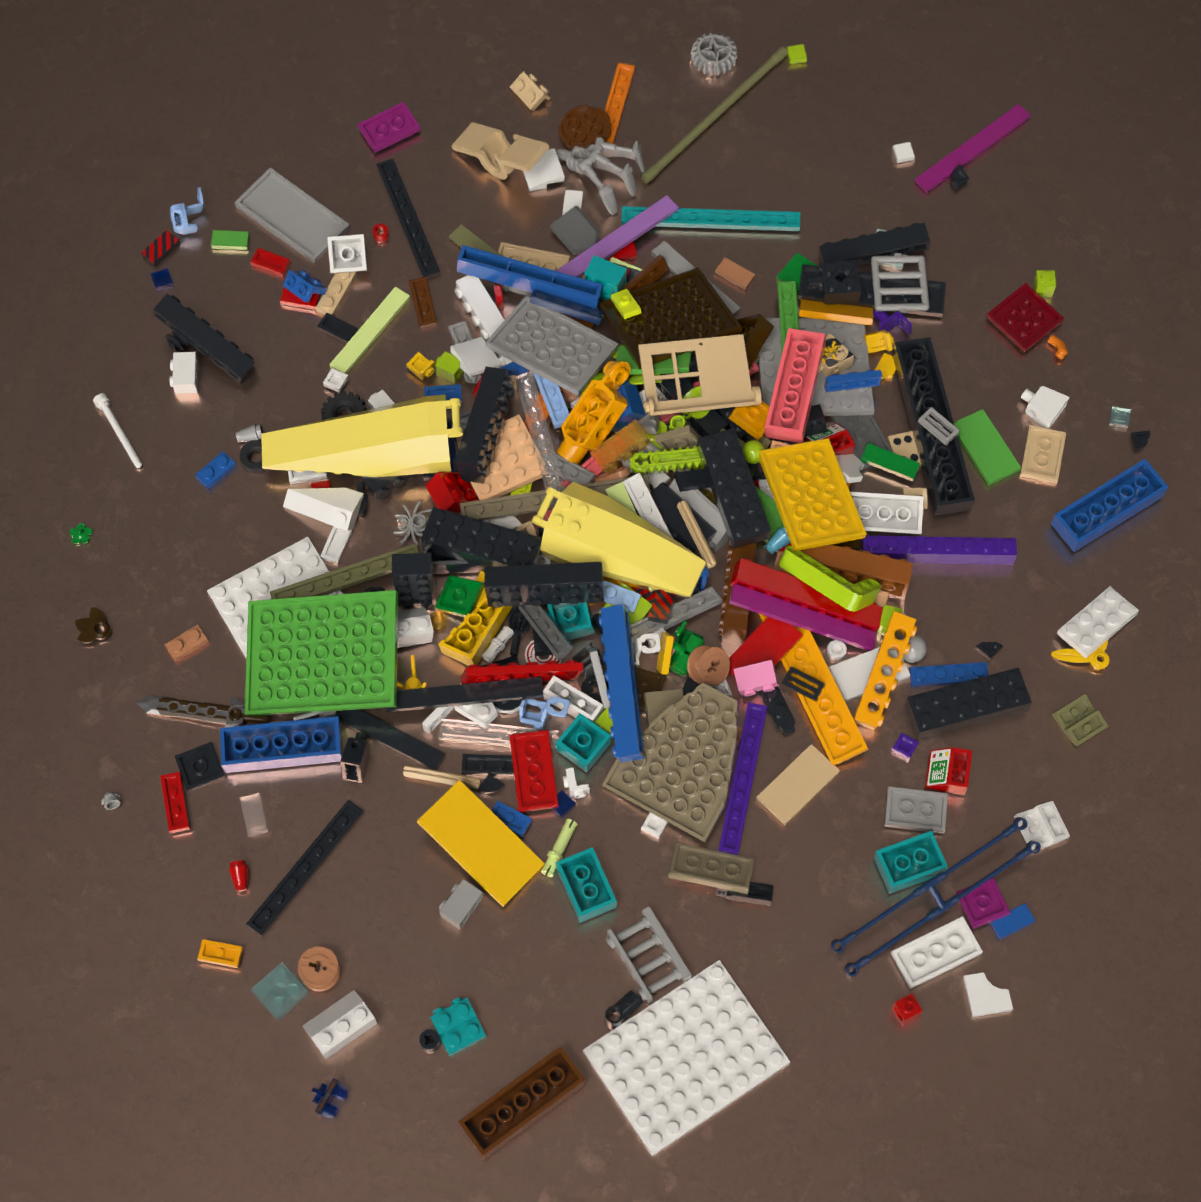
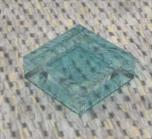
M1112 406L1109 425L1128 428L1131 409Z

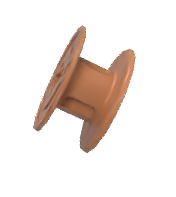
M699 646L690 653L687 661V670L692 680L699 684L718 685L726 679L730 670V661L726 652L719 647Z
M318 946L310 948L301 955L298 961V973L302 982L307 988L314 991L330 989L337 983L340 977L341 968L337 957L328 948ZM319 965H322L324 970L316 972L315 968H319Z

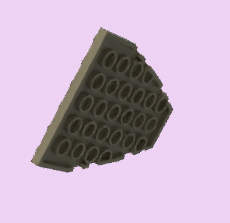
M702 683L693 692L683 696V699L666 708L642 733L645 759L623 763L616 759L602 786L706 843L726 805L737 746L739 702Z

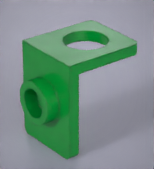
M684 620L681 626L677 627L674 634L678 643H680L684 635L692 634L702 640L703 636L687 630L686 620Z

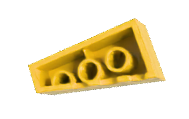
M485 596L476 605L477 608L471 614L468 613L463 618L464 621L457 628L455 627L445 640L443 639L438 644L442 654L468 666L478 664L482 654L489 647L491 640L497 634L513 606L488 607L487 597Z

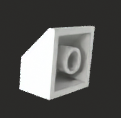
M364 234L328 237L330 273L367 271Z

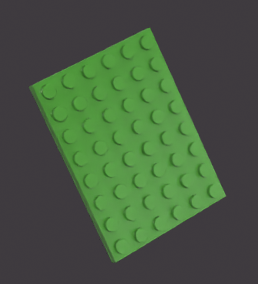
M392 590L248 601L245 715L260 716L308 713L313 711L324 712L397 707L398 592Z

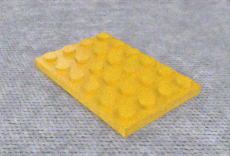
M829 438L758 452L760 464L794 552L866 537V531Z

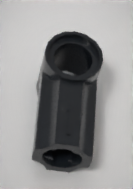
M630 990L617 1003L607 1008L604 1021L608 1028L614 1030L643 1004L635 992ZM616 1014L619 1016V1020L612 1021L609 1019V1015Z

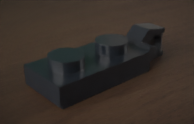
M750 882L748 894L717 888L716 895L726 897L729 900L771 906L774 886Z

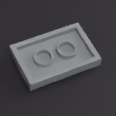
M888 786L884 827L932 831L944 834L948 793Z

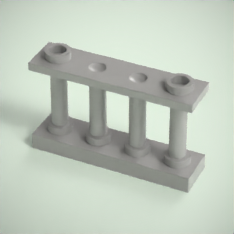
M650 907L642 910L641 921L614 935L611 928L607 930L608 937L606 941L611 949L615 948L639 988L637 992L643 1001L646 1000L648 1004L653 1002L652 993L677 979L679 981L681 979L685 983L691 979V973ZM643 928H650L653 933L650 939L627 952L623 950L619 942ZM654 945L662 947L663 952L661 956L638 969L634 968L630 959ZM665 962H671L674 967L672 973L648 987L645 986L640 978L641 976Z

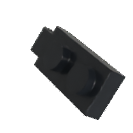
M777 686L769 692L760 690L759 695L764 705L767 706V711L776 730L781 729L784 736L795 732L793 726L795 719L779 687Z

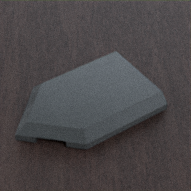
M574 206L550 226L553 233L572 254L579 255L599 242L600 231L578 206Z

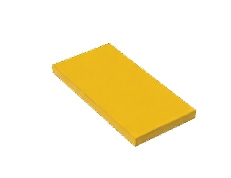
M460 780L417 821L502 907L545 865Z

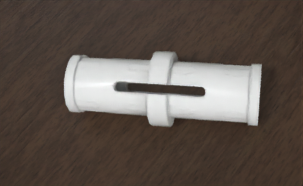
M504 626L498 636L491 640V645L482 654L485 661L492 663L497 654L505 649V644L514 634L513 630Z

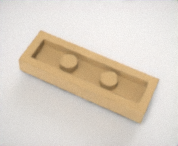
M357 272L335 273L325 295L322 296L316 306V311L324 315L329 313L334 316L356 278Z

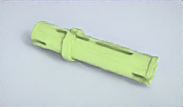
M566 819L552 851H549L547 854L548 859L541 873L545 875L548 868H550L547 874L548 877H553L556 870L555 862L563 859L562 855L578 826L573 821L569 828L571 819Z

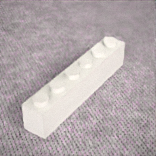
M467 275L456 281L455 293L459 299L462 298L464 301L463 306L467 313H471L474 325L476 327L479 326L481 329L482 338L488 340L504 322V318L480 279ZM494 352L498 357L501 367L513 362Z

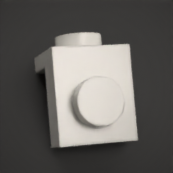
M565 769L566 776H562L564 788L568 787L570 797L583 798L586 794H589V784L577 786L574 769Z

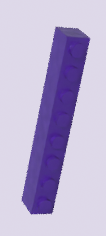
M866 536L862 539L861 551H869L871 554L879 556L887 555L897 560L906 559L911 563L1014 565L1017 557L1016 538Z

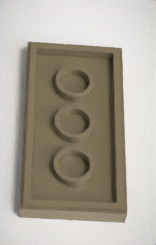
M676 842L668 878L748 894L755 859Z

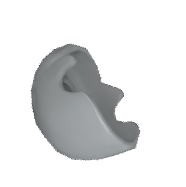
M915 634L914 637L910 636L908 643L911 646L908 654H904L902 657L904 661L909 663L919 662L927 654L926 641L920 635Z

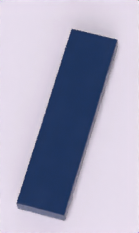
M538 290L533 291L529 302L597 325L600 324L603 315L600 310Z

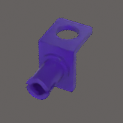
M875 309L873 312V317L881 322L879 324V331L886 330L888 332L898 325L908 335L912 334L911 322L899 311L891 316L885 311H877Z

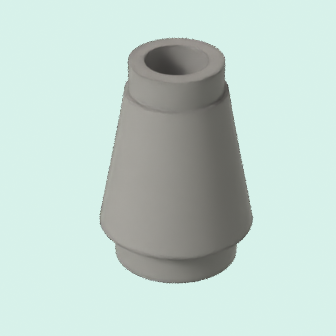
M255 423L236 432L238 443L261 440V434L264 433L261 424L257 425Z

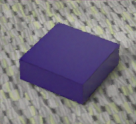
M901 733L892 751L909 760L919 742Z

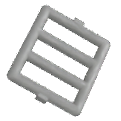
M894 253V256H873L871 258L874 301L877 311H899L900 313H906V311H926L929 309L924 256H902V253ZM879 263H918L919 271L879 272ZM880 279H920V287L881 288ZM881 295H921L922 303L882 304Z

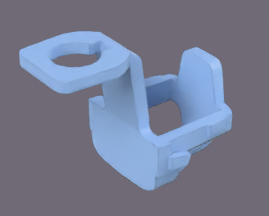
M200 187L197 188L198 204L185 207L184 203L171 206L170 218L176 233L187 235L188 233L197 232V224H188L187 215L203 211V197Z
M560 697L548 698L546 702L535 699L522 700L519 709L520 722L533 725L534 729L544 730L549 714L557 717H566L570 701ZM562 703L564 709L562 711H555L550 705ZM527 704L538 706L541 712L539 714L526 711Z

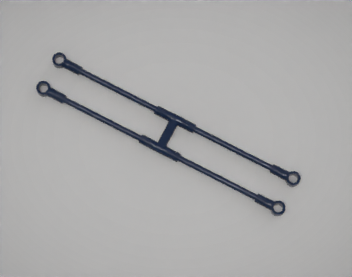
M1021 817L1015 818L1013 824L1004 829L994 839L946 871H941L913 890V893L855 932L847 934L840 940H833L830 945L831 949L836 953H841L847 944L856 939V936L928 890L938 906L926 914V917L869 955L863 956L854 963H847L844 967L845 972L849 976H856L858 970L868 964L872 958L927 921H932L960 902V899L1015 862L1021 861L1031 853H1038L1041 845L1034 840L1029 841L1023 850L1015 854V857L945 902L935 885L946 879L950 873L1004 837L1007 838L1017 830L1026 829L1028 826L1027 820ZM1022 820L1023 823H1022V825L1019 827V826H1018V823ZM1033 844L1036 845V847H1035L1034 850H1032V845H1033ZM840 943V947L835 949V945ZM853 966L854 970L849 972V968Z

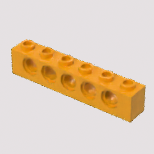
M896 611L891 615L853 718L856 724L875 730L877 726L881 727L884 715L881 714L884 708H888L891 700L888 695L890 690L894 691L898 681L895 679L897 672H901L904 662L901 661L904 654H908L911 646L908 643L910 636L914 637L918 627L915 626L916 619ZM895 632H901L904 635V639L898 640L895 637ZM888 650H895L897 652V657H890L888 654ZM881 668H889L891 671V675H884L881 671ZM876 685H881L884 688L883 694L875 691ZM868 704H876L878 710L876 712L870 711Z

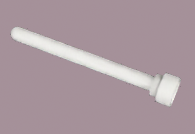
M105 393L95 396L93 399L94 404L97 408L103 410L135 467L140 468L142 462L111 411L109 398Z

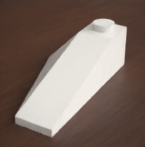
M349 488L288 489L283 507L344 530H352L355 526L364 493Z

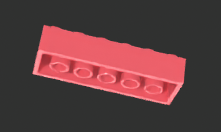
M788 328L765 424L766 438L803 443L826 346L825 334Z

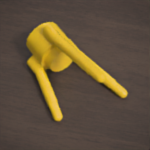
M412 654V677L406 681L405 686L397 681V686L402 690L425 688L427 685L426 682H423L421 685L420 680L416 676L415 657Z

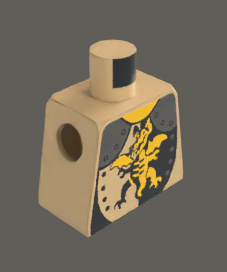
M829 333L825 337L826 346L819 371L825 377L838 374L853 365L854 355Z

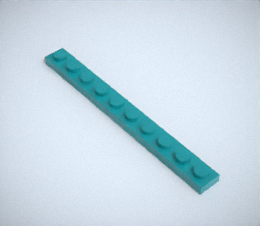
M622 206L621 225H624L649 207ZM678 208L677 212L656 226L800 231V212Z

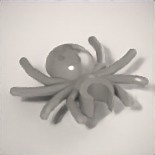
M422 501L416 504L412 515L406 505L402 507L406 510L408 516L395 514V517L398 518V524L404 523V525L397 526L399 531H394V534H405L407 532L404 539L400 541L401 544L407 540L411 533L414 543L419 547L415 534L422 537L423 534L419 532L424 531L429 519L428 516L423 514L432 511V509H426L416 514Z

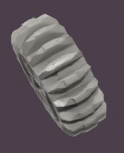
M710 32L708 36L703 34L702 38H697L691 49L693 65L698 67L699 72L703 71L704 75L710 73L712 77L713 74L719 76L721 72L725 74L727 70L731 71L732 66L736 63L737 48L734 41H731L730 36L725 38L724 33L721 36L717 32L715 35H712Z

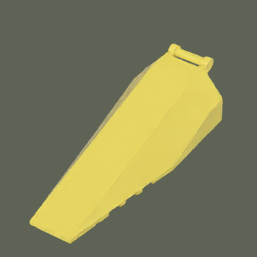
M446 395L425 396L375 409L262 433V468L299 472L308 470L316 471V473L334 472V474L339 475L341 473L353 474V476L366 477L451 472L448 438L463 435V430L460 427L459 413L461 400L458 398L446 400ZM446 409H452V429H447Z

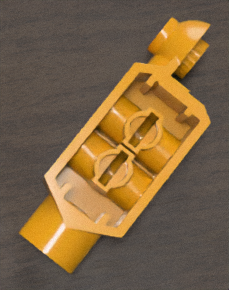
M610 361L603 369L604 378L590 382L561 426L565 439L557 449V453L564 459L579 465L588 451L597 452L628 406L626 398L617 390L628 379L631 370L630 364L625 361Z

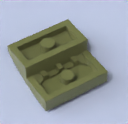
M1086 694L1079 696L1051 714L1075 746L1080 745L1109 727L1100 711L1094 709Z

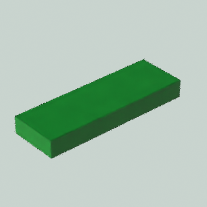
M870 443L867 444L861 461L910 481L914 480L920 463Z

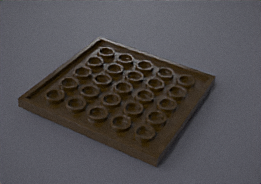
M699 267L630 291V294L641 308V313L633 317L624 319L611 299L598 303L599 309L639 369H641L638 345L731 336L742 332V326ZM679 352V353H675V354H676V356H678V355L683 354V353H686V352ZM671 353L651 355L652 364L672 358Z

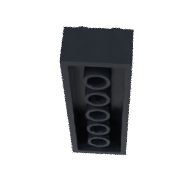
M485 367L455 458L462 481L483 484L485 477L489 475V464L494 459V449L500 440L499 433L505 424L504 417L509 412V402L515 393L507 369Z
M732 428L698 438L697 450L732 549L769 539L771 529L735 429Z
M436 507L432 508L421 537L422 550L484 568L492 566L537 565L542 553L540 550L541 537Z
M602 562L485 567L484 588L488 607L604 602Z
M1018 667L908 696L905 708L916 739L921 740L1026 712L1029 710L1032 701Z

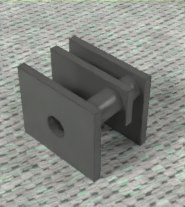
M591 640L572 654V660H576L577 663L582 661L583 671L580 675H584L585 679L594 675L588 649L594 648ZM597 649L601 667L603 668L605 666L603 654L600 655V650Z

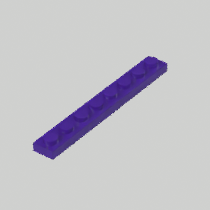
M748 702L718 850L720 852L734 855L739 853L767 706Z

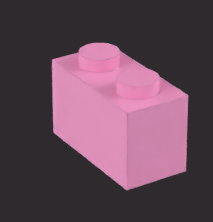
M772 660L733 669L740 695L745 697L755 695L756 691L760 690L769 692L779 686Z

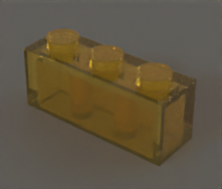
M635 419L591 451L590 454L602 471L610 473L618 467L617 464L622 460L625 462L632 458L633 452L637 449L642 450L649 445L648 441L651 439Z

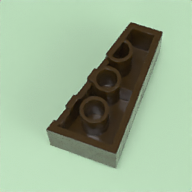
M761 314L737 319L742 326V332L735 335L743 334L748 369H750L774 328Z

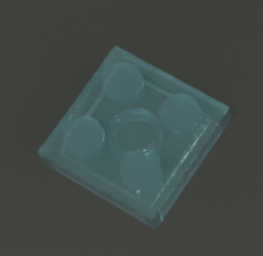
M282 962L250 989L277 1021L309 994L306 988Z

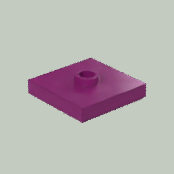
M994 877L960 899V904L972 929L1010 915V910ZM967 888L957 891L956 895L960 894Z

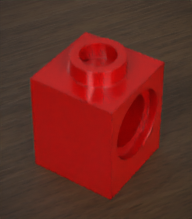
M913 993L894 1002L892 1010L902 1026L920 1017L923 1012Z

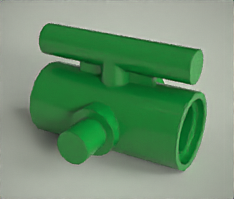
M689 634L688 636L684 635L680 643H673L672 648L675 649V652L671 657L669 671H674L686 677L689 655L695 648L703 646L705 644L704 641L695 635Z

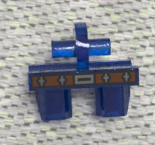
M333 1078L327 1090V1085L322 1083L319 1090L314 1087L311 1090L315 1094L312 1102L315 1104L319 1103L315 1113L321 1118L325 1116L335 1119L339 1108L332 1105L331 1102L334 1097L344 1101L349 1093L340 1084L339 1080Z

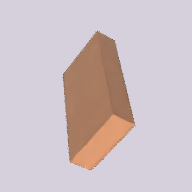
M724 258L715 270V274L743 290H746L755 278L754 273L727 258Z

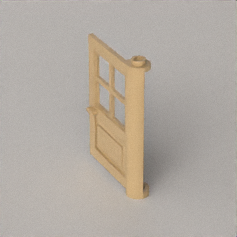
M743 334L638 345L646 401H644V411L649 416L761 404L760 387L753 386L751 389ZM695 351L698 372L678 374L675 353ZM671 353L674 374L654 376L651 355ZM699 376L702 397L682 399L679 378ZM675 379L678 400L658 402L655 380Z

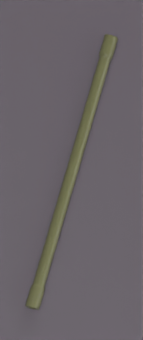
M780 47L758 70L657 163L641 175L642 180L648 184L668 163L772 67L788 55V51L784 47Z

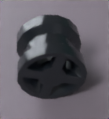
M427 1029L421 1033L419 1042L422 1049L427 1053L436 1052L441 1046L439 1034L433 1029Z

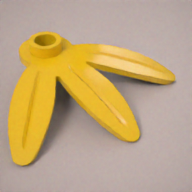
M1108 640L1087 658L1083 657L1075 649L1056 650L1052 652L1051 656L1066 662H1090L1095 669H1104L1109 664V656L1105 653ZM1097 657H1101L1103 662H1099Z

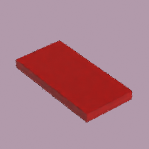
M767 617L729 657V673L735 678L733 669L772 660L775 667L800 641L803 634L791 624Z
M542 730L509 735L519 812L559 808L549 731Z

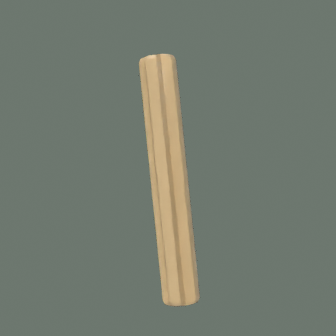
M687 501L679 502L677 508L703 560L706 561L707 568L716 566L717 561Z
M405 765L403 775L406 777L454 785L460 780L467 788L478 789L481 784L480 778L433 769Z

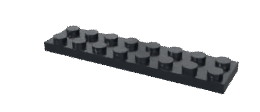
M802 264L798 299L823 302L822 292L808 290L807 286L808 278L819 275V266ZM858 271L862 291L859 302L843 303V305L875 309L872 273ZM880 279L881 288L920 287V279ZM927 280L929 309L926 311H906V313L942 318L946 282ZM881 295L882 304L922 303L921 295Z

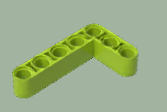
M786 546L778 563L787 572L852 612L872 605L882 587L880 583L873 579H865L852 584L804 552H794L792 546Z

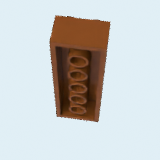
M833 544L800 550L852 584L865 579H873L881 584V591L889 592V596L905 599L914 564L906 559L897 560L887 555L879 556L871 554L869 551H857L847 546L838 547Z

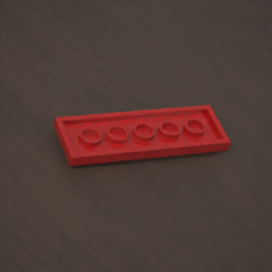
M568 660L565 663L558 664L557 661H548L546 664L528 662L526 665L509 663L507 666H499V664L494 663L487 665L488 667H480L478 664H473L465 668L460 679L461 684L541 677L543 682L550 681L553 676L562 681L576 680L583 671V663H577L576 660Z

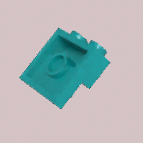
M456 998L451 1002L452 1006L446 1009L439 1007L432 1012L433 1015L430 1017L449 1056L486 1038V1034L468 998Z

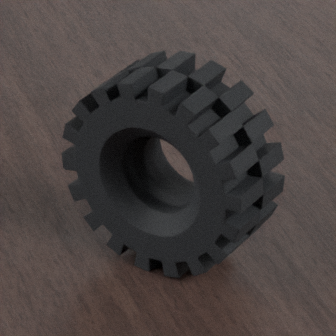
M341 391L342 395H338L336 392L334 393V398L331 396L327 398L328 403L324 401L323 408H321L322 420L338 417L343 412H350L352 414L366 411L367 405H365L363 398L360 399L358 394L354 396L353 392L349 391V394H346L345 391Z

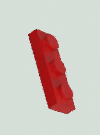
M175 772L161 775L160 779L170 834L190 830L181 773Z

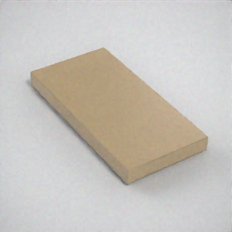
M503 242L500 243L498 253L504 257L554 271L570 261L569 255Z
M811 744L756 799L781 823L786 825L840 773V770L835 765L832 766L831 762Z

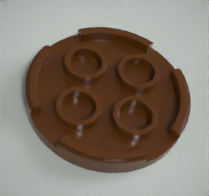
M588 105L577 106L569 110L559 125V135L562 142L572 150L575 146L588 148L590 145L595 144L597 138H603L606 141L611 132V122L608 114L602 108Z

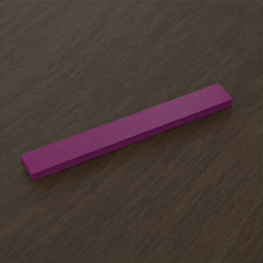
M1017 104L915 178V183L924 192L928 193L949 178L957 165L960 164L964 167L1030 118V114L1020 104Z
M737 584L732 586L729 603L867 651L874 650L877 632Z

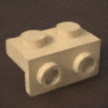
M523 71L510 88L530 110L534 111L544 99L550 100L551 97L547 94L549 90L542 84L539 85L537 83V77L532 73L527 74Z

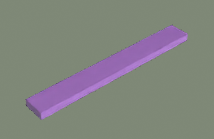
M668 195L556 271L580 278L584 275L594 255L605 260L677 212L678 206Z

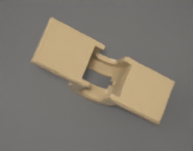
M474 122L467 127L451 146L454 151L478 157L482 166L491 175L499 179H506L514 168L529 172L550 148L548 143L516 134L513 135L514 143L510 145L502 130Z

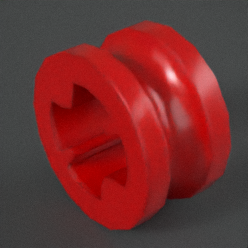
M376 224L373 227V237L376 241L384 242L388 239L389 232L386 225ZM380 231H384V234L381 233L382 235H378V232L380 233Z

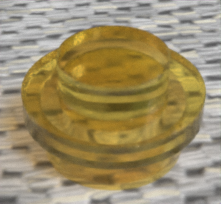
M434 611L430 614L433 629L440 630L447 625L448 619L444 612Z

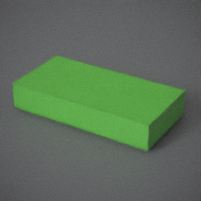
M213 230L211 247L212 249L248 250L249 232Z

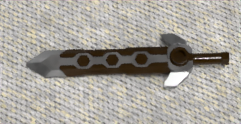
M150 695L137 701V705L147 714L225 724L224 728L243 726L244 722L266 724L270 720L269 716L245 715V706L237 697H229L232 706L179 700Z

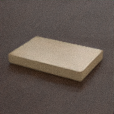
M1029 425L1020 476L1057 484L1067 432Z

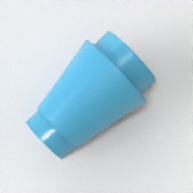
M785 527L778 528L765 545L771 554L790 543Z

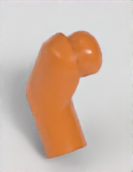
M1052 334L1047 342L1058 349L1055 356L1064 359L1065 355L1068 354L1067 346L1064 341Z

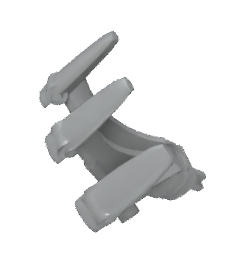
M597 138L595 144L590 145L588 148L575 146L572 151L558 149L557 151L558 159L565 160L570 170L586 175L598 187L599 195L611 215H615L618 211L613 188L610 183L604 186L592 168L603 169L622 178L633 197L637 193L632 167L627 163L624 169L613 164L607 157L633 159L636 161L642 174L646 171L641 145L637 141H635L632 148H626L607 143L603 138Z

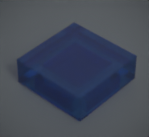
M168 268L151 273L156 291L174 286Z
M561 790L557 794L558 808L551 809L559 817L563 818L576 806V803Z

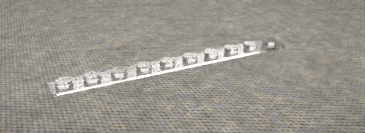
M532 371L515 377L545 488L547 490L548 487L562 492L566 489L535 378ZM553 498L550 504L552 511L558 500L556 498Z

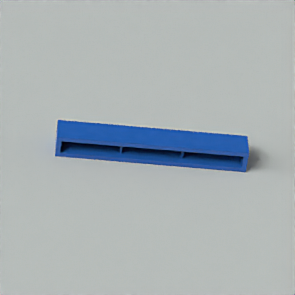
M462 245L457 259V272L533 293L534 290H538L597 309L601 297L603 284Z
M623 604L601 608L599 623L603 627L601 642L605 646L603 660L607 665V670L605 671V679L609 684L607 698L611 702L609 717L613 721V726L611 727V735L615 740L613 754L621 763L645 759L628 610Z

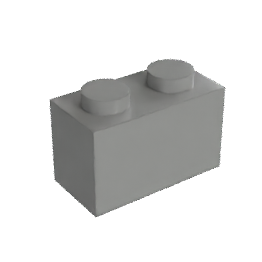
M464 879L461 883L457 882L451 890L452 895L448 900L444 899L439 907L440 916L459 930H461L484 898L482 891Z

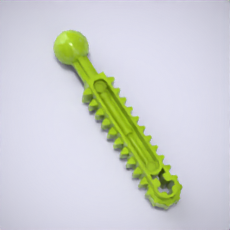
M756 440L748 441L742 448L744 457L750 464L759 463L758 452L765 450L763 444ZM687 446L683 450L681 447L678 450L671 448V451L664 449L663 452H659L657 449L653 453L651 450L648 453L643 451L635 452L632 458L629 459L630 470L636 474L641 473L643 475H646L647 472L653 474L657 471L658 474H661V471L668 473L669 470L676 472V469L683 471L685 468L690 471L691 468L697 470L699 467H703L696 446L693 449H689Z

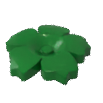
M80 523L76 526V529L71 528L69 531L72 537L71 542L74 544L88 543L90 540L89 536L93 534L92 529L86 527L84 523Z

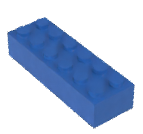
M1143 459L1057 512L1053 517L1051 525L1071 550L1076 552L1163 498L1168 486L1148 461Z
M338 716L220 728L221 766L225 773L340 762L343 755L341 723Z

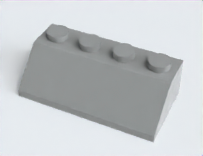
M674 479L669 487L683 500L687 501L688 505L717 531L708 544L710 549L717 552L729 541L719 509L698 489L680 492Z

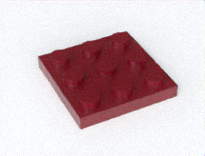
M1027 283L1023 284L986 315V318L1024 353L1064 321V317Z

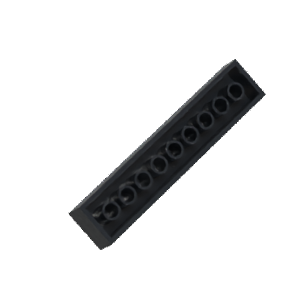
M931 338L895 342L891 354L934 516L969 511L972 509L975 498L958 436H955L952 441H949V444L945 445L918 422L919 418L932 407L954 425ZM929 415L933 420H935L936 422H938L934 417H932L931 415ZM942 425V427L951 434V432Z

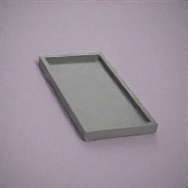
M269 168L234 202L238 209L314 264L329 250L328 237L343 236L350 229V225L272 168Z

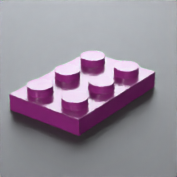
M404 102L358 123V129L374 153L421 131L419 124Z

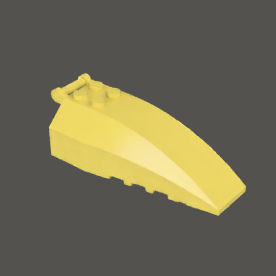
M572 482L562 492L551 487L547 488L543 503L537 515L531 521L535 525L544 528L540 550L546 558L560 564L602 562L603 576L691 597L705 568L706 561L607 495ZM553 498L558 499L548 521H544L543 518Z

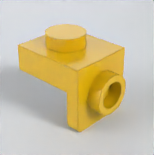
M886 330L864 334L868 354L885 349L892 351V345L894 344L893 336Z
M418 352L406 364V367L423 381L434 373L435 362L432 359L429 361Z

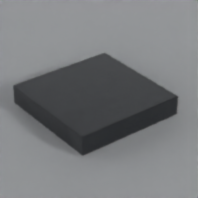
M212 742L175 756L188 793L225 779Z

